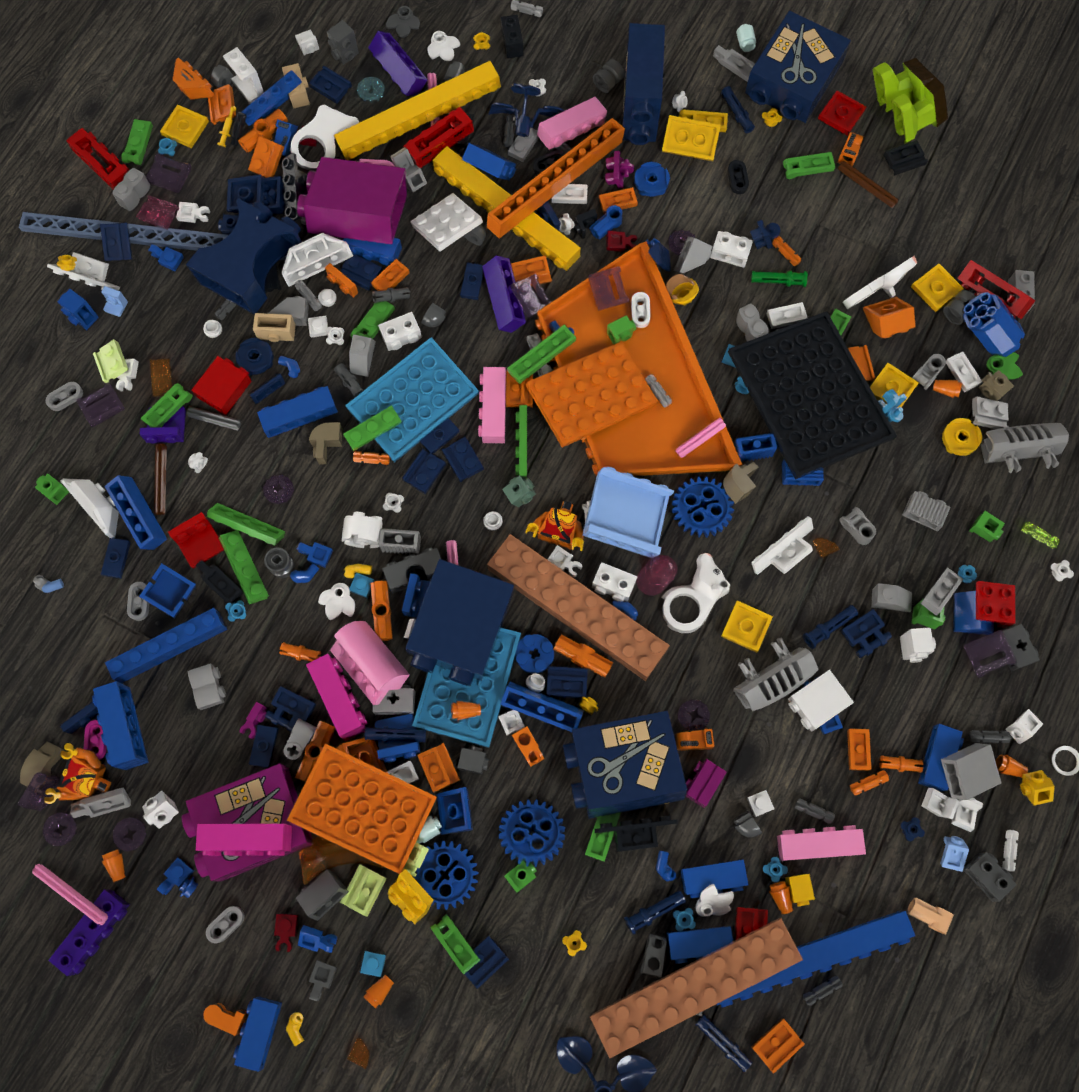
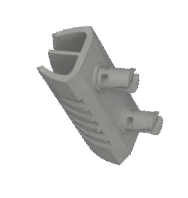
M1061 423L1000 428L986 432L989 438L984 439V443L981 444V450L985 464L1006 461L1009 473H1012L1013 469L1016 473L1021 470L1018 460L1043 457L1047 469H1049L1050 465L1055 468L1059 465L1055 455L1062 454L1068 443L1069 433Z
M778 638L776 639L778 644L776 642L771 643L779 656L778 661L759 673L755 671L749 658L744 659L746 666L744 663L739 662L738 666H740L746 680L736 686L733 691L745 709L751 708L752 711L768 706L797 689L819 670L812 653L808 649L801 647L789 652L783 639Z

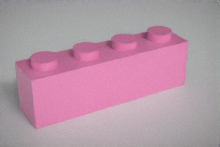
M593 97L539 123L537 136L549 150L559 147L562 143L573 140L575 137L603 125L607 110L596 97Z
M483 367V374H480V385H483V391L479 392V402H483V408H479V419H482V426L479 425L478 434L479 437H482L483 443H505L506 367Z
M856 825L843 826V830L836 831L835 827L823 828V832H815V828L802 829L803 833L795 834V830L782 831L783 835L777 836L780 861L866 854L863 829H856Z

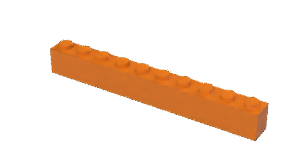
M611 118L489 212L487 228L500 239L620 145L625 128Z

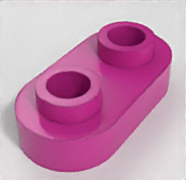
M93 720L85 727L83 749L94 752V749L98 747L99 752L96 755L101 760L106 754V745H104L101 738L103 734L102 726L99 725L97 720ZM97 728H100L99 734L95 733Z

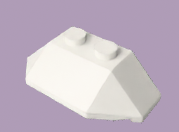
M321 233L289 248L281 273L290 287L300 280L307 279L324 271L329 263L334 266L353 257V254L347 242Z
M63 478L60 480L105 535L109 538H115L119 512L114 507L115 504L111 497L108 496L106 498L103 494L105 492L104 488L99 483L94 484L88 479Z

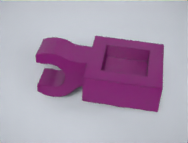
M256 702L246 718V723L240 728V733L244 734L247 729H250L249 738L253 739L256 735L255 726L259 722H263L267 708Z

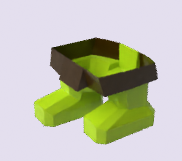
M917 58L903 62L904 71L897 75L885 62L873 68L877 100L880 106L886 103V112L893 109L896 132L899 136L905 135V144L915 139L917 131L930 124L938 127L948 119L944 85Z

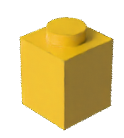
M810 874L785 877L786 884L789 885L792 903H797V906L810 905L809 900H815Z

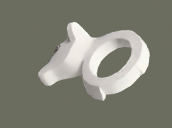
M327 105L319 106L314 119L298 130L291 141L290 151L296 154L297 165L312 171L317 170L320 162H309L302 158L298 150V144L305 138L316 139L324 148V157L335 158L334 135L358 124L359 120L356 117L334 110Z
M915 256L869 283L842 303L849 309L880 288L884 289L888 296L893 298L896 295L893 286L917 264Z
M708 553L700 554L697 558V570L691 585L672 587L661 597L665 599L662 606L663 618L671 630L679 633L696 631L704 624L716 601L729 592L730 583L725 579L722 571L715 565L712 556ZM688 596L695 600L699 607L698 618L691 623L683 624L677 622L672 617L669 607L674 598Z

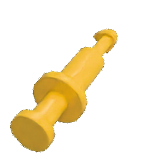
M231 106L229 117L225 120L223 130L219 131L222 136L220 143L218 142L217 145L225 148L226 138L231 136L229 132L233 122V112H236L235 106Z

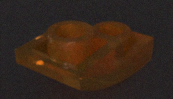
M170 359L150 360L153 397L164 396L172 388Z

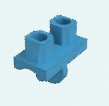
M891 389L882 396L888 404L886 405L882 399L878 403L886 417H888L889 422H900L903 419V408L897 407L907 397L905 394L898 396Z

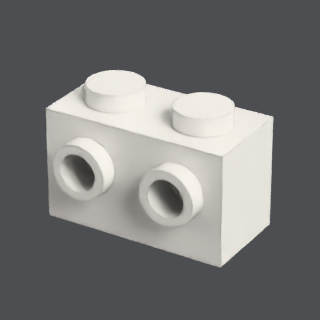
M718 231L710 258L745 268L753 240L735 236L729 232Z
M412 312L378 325L388 351L398 350L403 345L415 343L422 338L420 328Z
M601 562L592 588L599 594L613 596L612 598L616 601L628 602L637 576Z
M931 628L910 629L900 636L903 660H910L911 663L921 662L922 659L928 658V655L934 652L936 648Z

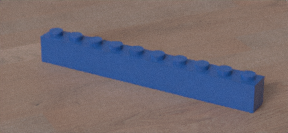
M897 911L799 945L797 948L803 958L802 961L716 1005L726 1007L732 1005V1000L741 998V1000L752 998V993L769 992L773 990L772 986L780 984L781 987L793 983L792 979L800 977L801 980L813 976L812 972L820 970V973L832 969L831 965L837 963L840 966L852 962L851 958L859 956V959L871 956V951L877 949L879 952L891 949V944L898 943V945L909 943L910 938L914 937L915 933L906 911Z

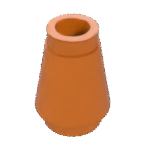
M935 380L932 391L952 398L954 396L959 397L962 382H958V380Z
M464 701L451 703L452 719H457L458 721L480 716V703Z
M1007 754L999 755L996 758V765L1000 774L1022 778L1023 774L1028 773V767Z
M117 849L102 855V863L113 882L125 878L122 853L120 854Z
M785 881L771 884L769 886L771 889L769 893L781 914L792 912L789 885H786Z
M384 975L365 991L364 998L376 1009L378 1005H382L394 982Z

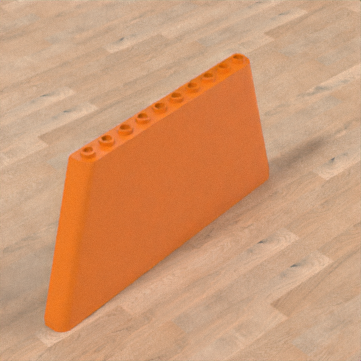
M647 242L638 244L537 312L535 324L537 330H541L543 334L541 335L542 341L553 333L548 326L552 321H556L560 327L565 325L567 328H572L576 336L574 343L550 360V362H554L555 367L553 369L556 370L614 345L607 334V325L626 315L629 320H632L631 300L635 293L644 292L650 298L651 317L649 325L645 328L636 327L631 338L622 341L644 379L653 374L657 379L656 382L661 384L666 391V395H669L672 399V403L667 407H663L660 400H658L657 405L582 438V443L585 442L587 446L585 449L587 457L593 461L592 469L595 476L603 467H612L620 473H630L633 476L730 471L735 464H738L740 467L742 466L727 427L683 458L676 452V448L718 418L722 420L723 418L658 267L648 253L650 249ZM642 318L638 319L640 322L644 321Z

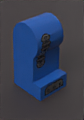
M277 119V131L274 142L284 146L282 156L286 157L291 153V141L297 133L298 126Z

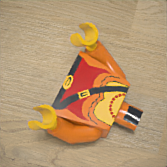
M563 501L560 509L551 508L550 511L544 512L527 526L525 533L533 532L532 537L534 538L538 532V539L571 550L578 546L580 551L583 550V528L581 522L577 520V515L571 513L573 504Z
M71 743L65 744L64 749L68 750V752L61 751V757L68 759L57 786L59 792H56L53 788H48L45 794H52L53 796L45 797L44 802L52 804L57 798L59 801L84 799L96 793L97 790L104 793L107 792L111 782L102 778L106 767L93 751L82 748L74 749Z

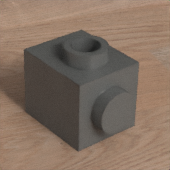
M471 746V750L462 748L458 769L482 775L483 770L487 771L489 759L486 758L487 755L483 752L482 748Z

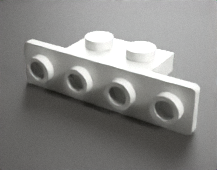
M73 252L72 256L76 257L77 261L75 262V269L71 271L61 270L56 264H47V267L53 269L55 274H68L70 279L76 281L82 279L85 280V284L94 287L96 285L102 286L101 290H103L104 286L114 290L120 289L117 285L105 282L109 264Z
M807 516L804 520L799 521L781 539L771 544L761 555H758L752 561L754 573L758 575L772 564L785 574L813 551L812 546L802 538L813 530L812 519Z

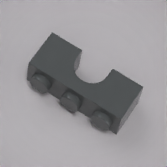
M437 548L425 549L422 551V554L416 556L409 555L403 561L398 563L396 561L390 562L386 567L382 568L392 594L407 588L408 575L415 569L423 570L428 580L432 579L438 560L441 559Z

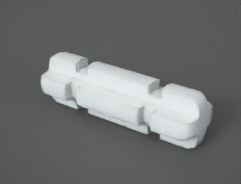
M1007 830L1005 835L1007 841H1005L1003 858H1005V861H1003L1002 868L1007 871H1015L1016 866L1014 860H1016L1018 843H1016V840H1018L1019 833L1014 830Z

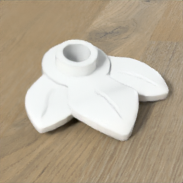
M436 31L431 37L428 55L431 59L440 56L444 61H451L454 58L453 49L459 47L460 42L454 36H447L442 31Z
M336 583L331 589L323 591L319 597L318 603L326 605L325 613L329 620L335 619L341 612L349 617L353 616L355 601L350 596V589L346 584ZM338 589H341L343 592L341 596L337 594Z
M709 885L700 893V898L697 900V914L706 917L710 915L720 916L728 913L731 910L729 905L734 898L733 892L718 894L715 885Z

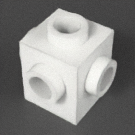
M163 791L148 799L145 805L142 806L145 813L143 817L150 825L154 824L159 829L164 824L169 823L179 813L175 802Z

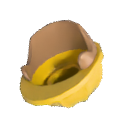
M683 274L672 276L666 284L672 302L677 305L691 303L699 292L696 281Z

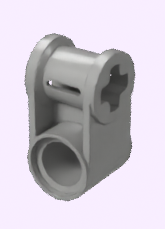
M933 354L912 378L927 390L945 366V358L941 354ZM932 363H936L938 367H934Z
M858 507L853 508L852 512L846 517L842 516L840 518L842 526L859 544H869L876 535L875 526ZM861 531L868 532L869 537L864 536Z
M298 718L284 747V755L288 759L295 760L301 756L304 748L313 736L316 726Z

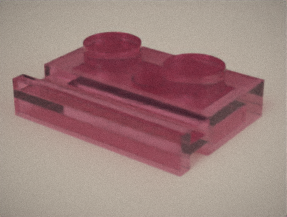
M148 195L147 203L144 202L136 217L140 221L168 230L175 217L174 213L176 210H179V207L176 204Z

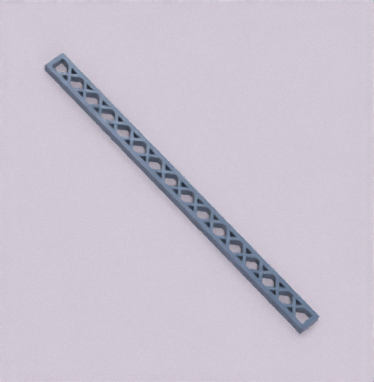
M23 212L19 229L25 232L102 240L101 232H94L100 228V224L118 222ZM28 219L36 220L33 224L27 225ZM47 222H53V224L48 227L42 226ZM64 224H70L66 229H60ZM128 224L129 234L134 231L139 232L136 236L130 237V243L150 246L153 244L159 247L197 251L199 248L215 245L228 236L226 234ZM83 225L87 226L83 231L77 230ZM151 233L156 234L152 239L146 238ZM168 235H173V238L169 241L163 239ZM185 237L191 238V240H189L186 243L181 242V240ZM202 239L208 240V242H206L203 245H200L198 243ZM287 255L284 256V257H282V258L279 259V260H284V261H285Z

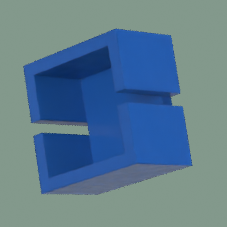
M161 563L152 577V580L156 583L153 585V583L148 582L139 597L175 619L184 606L182 600H188L196 588V584Z

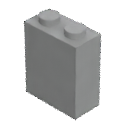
M975 743L941 759L952 799L969 800L1001 784L991 744Z

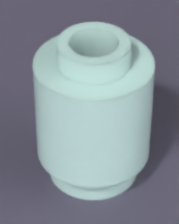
M748 24L741 25L736 31L739 46L744 52L752 51L756 47L753 26Z
M431 815L427 817L416 841L417 843H425L441 833L439 829L442 828V825L437 817L432 818Z

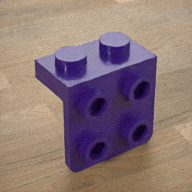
M182 406L162 427L150 428L147 425V428H140V436L146 443L152 444L184 442L186 409Z

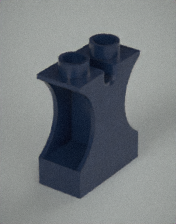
M238 198L236 202L239 216L233 231L221 242L209 247L199 248L186 266L200 285L255 315L267 300L265 280L269 270L279 259L288 254L289 248L302 243L298 235L301 228L287 216H283L281 220L272 217L273 214L270 209L261 202L255 201L253 205H250Z

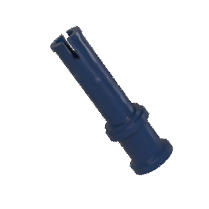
M849 605V607L826 623L816 625L814 630L803 634L805 643L811 649L816 648L819 642L829 639L832 632L855 616H858L857 609L853 605Z
M678 890L647 909L640 908L638 913L629 918L626 916L624 920L630 932L634 935L638 929L645 925L650 926L652 920L685 903L686 900L682 892Z

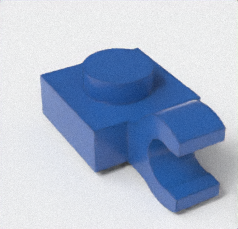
M151 244L148 251L152 252L151 256L159 259V265L176 271L184 258L182 253L168 247L163 251L156 245Z
M301 542L297 547L299 553L308 555L307 561L326 568L333 549L314 542L313 547Z
M178 857L165 871L164 875L168 878L159 885L157 890L162 895H167L175 884L181 887L183 882L193 874L194 870Z
M303 925L300 930L298 946L316 952L320 948L332 953L333 944L336 945L337 936L333 934L322 936L323 931Z

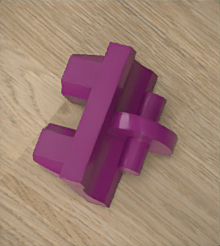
M614 151V157L606 158L607 169H614V172L605 174L607 184H616L618 189L624 188V177H629V174L634 171V165L629 163L628 159L624 160L621 158L620 151Z

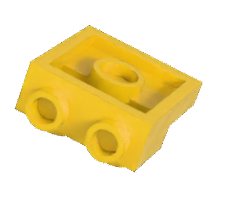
M406 869L399 874L397 881L390 886L387 893L391 903L395 906L398 905L402 910L403 916L414 924L428 913L434 901Z

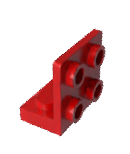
M202 512L168 531L170 537L178 544L191 568L197 567L196 565L201 560L205 562L224 551L216 531Z
M984 581L976 582V619L997 622L998 628H1006L1016 624L1015 585Z

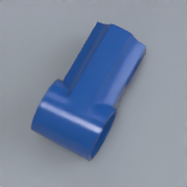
M616 205L610 206L607 212L589 227L592 235L600 240L608 231L618 228L622 224V209Z

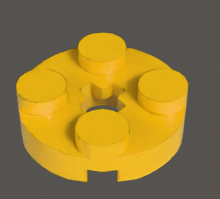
M957 418L951 421L942 433V441L946 451L959 456L973 453L982 441L980 428L966 418ZM960 433L966 436V439L963 441L958 438Z

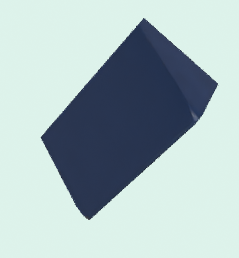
M658 242L648 250V253L657 265L670 272L669 250Z
M277 373L248 395L255 404H258L283 386L285 381L282 375Z

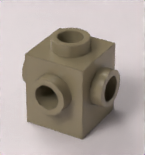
M998 370L993 375L991 373L986 375L982 379L984 383L978 388L985 397L998 401L1014 385L1005 374Z

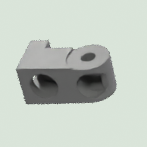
M654 934L648 935L640 974L658 978L662 977L666 937Z

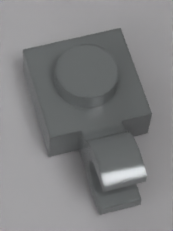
M318 960L316 961L309 982L314 983L309 999L319 1001L323 987L330 989L337 967Z

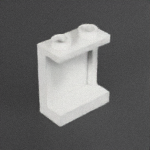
M238 47L223 55V57L236 73V76L231 78L233 84L251 104L264 91L257 71Z
M830 670L788 698V704L792 711L800 715L802 725L807 730L810 729L811 732L854 703Z

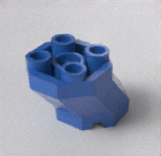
M987 292L981 293L965 305L963 317L967 327L973 331L990 354L1007 357L1020 348L1021 344L1019 342L1021 338H1024L1025 333L1020 323L1013 317L998 296Z

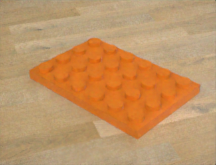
M622 341L526 383L527 389L562 448L651 408L658 403L657 398Z
M325 743L287 821L400 874L437 797Z

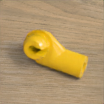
M364 564L347 565L344 568V576L346 578H354V573L371 575L372 566Z
M300 1012L293 1013L289 1017L286 1031L294 1046L304 1041L299 1032L303 1022V1015Z

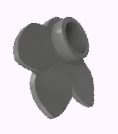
M401 6L397 13L391 15L386 22V28L396 29L398 36L401 38L408 36L411 29H419L420 26L419 19L413 15L412 10L408 6Z

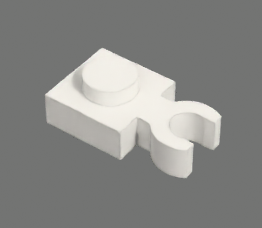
M179 202L176 218L178 221L196 223V218L203 222H208V217L203 214L210 213V210L206 206L199 208L196 203Z
M125 359L129 370L117 377L120 380H118L116 388L120 391H123V388L131 391L133 386L131 379H136L139 362L135 359Z
M558 545L547 559L563 571L566 568L572 577L577 576V573L572 570L573 567L582 569V564L577 561L572 562L573 555Z

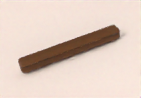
M846 161L841 162L838 167L839 171L891 208L895 207L899 201L898 198Z
M163 443L155 445L154 514L164 515L166 505L167 446Z

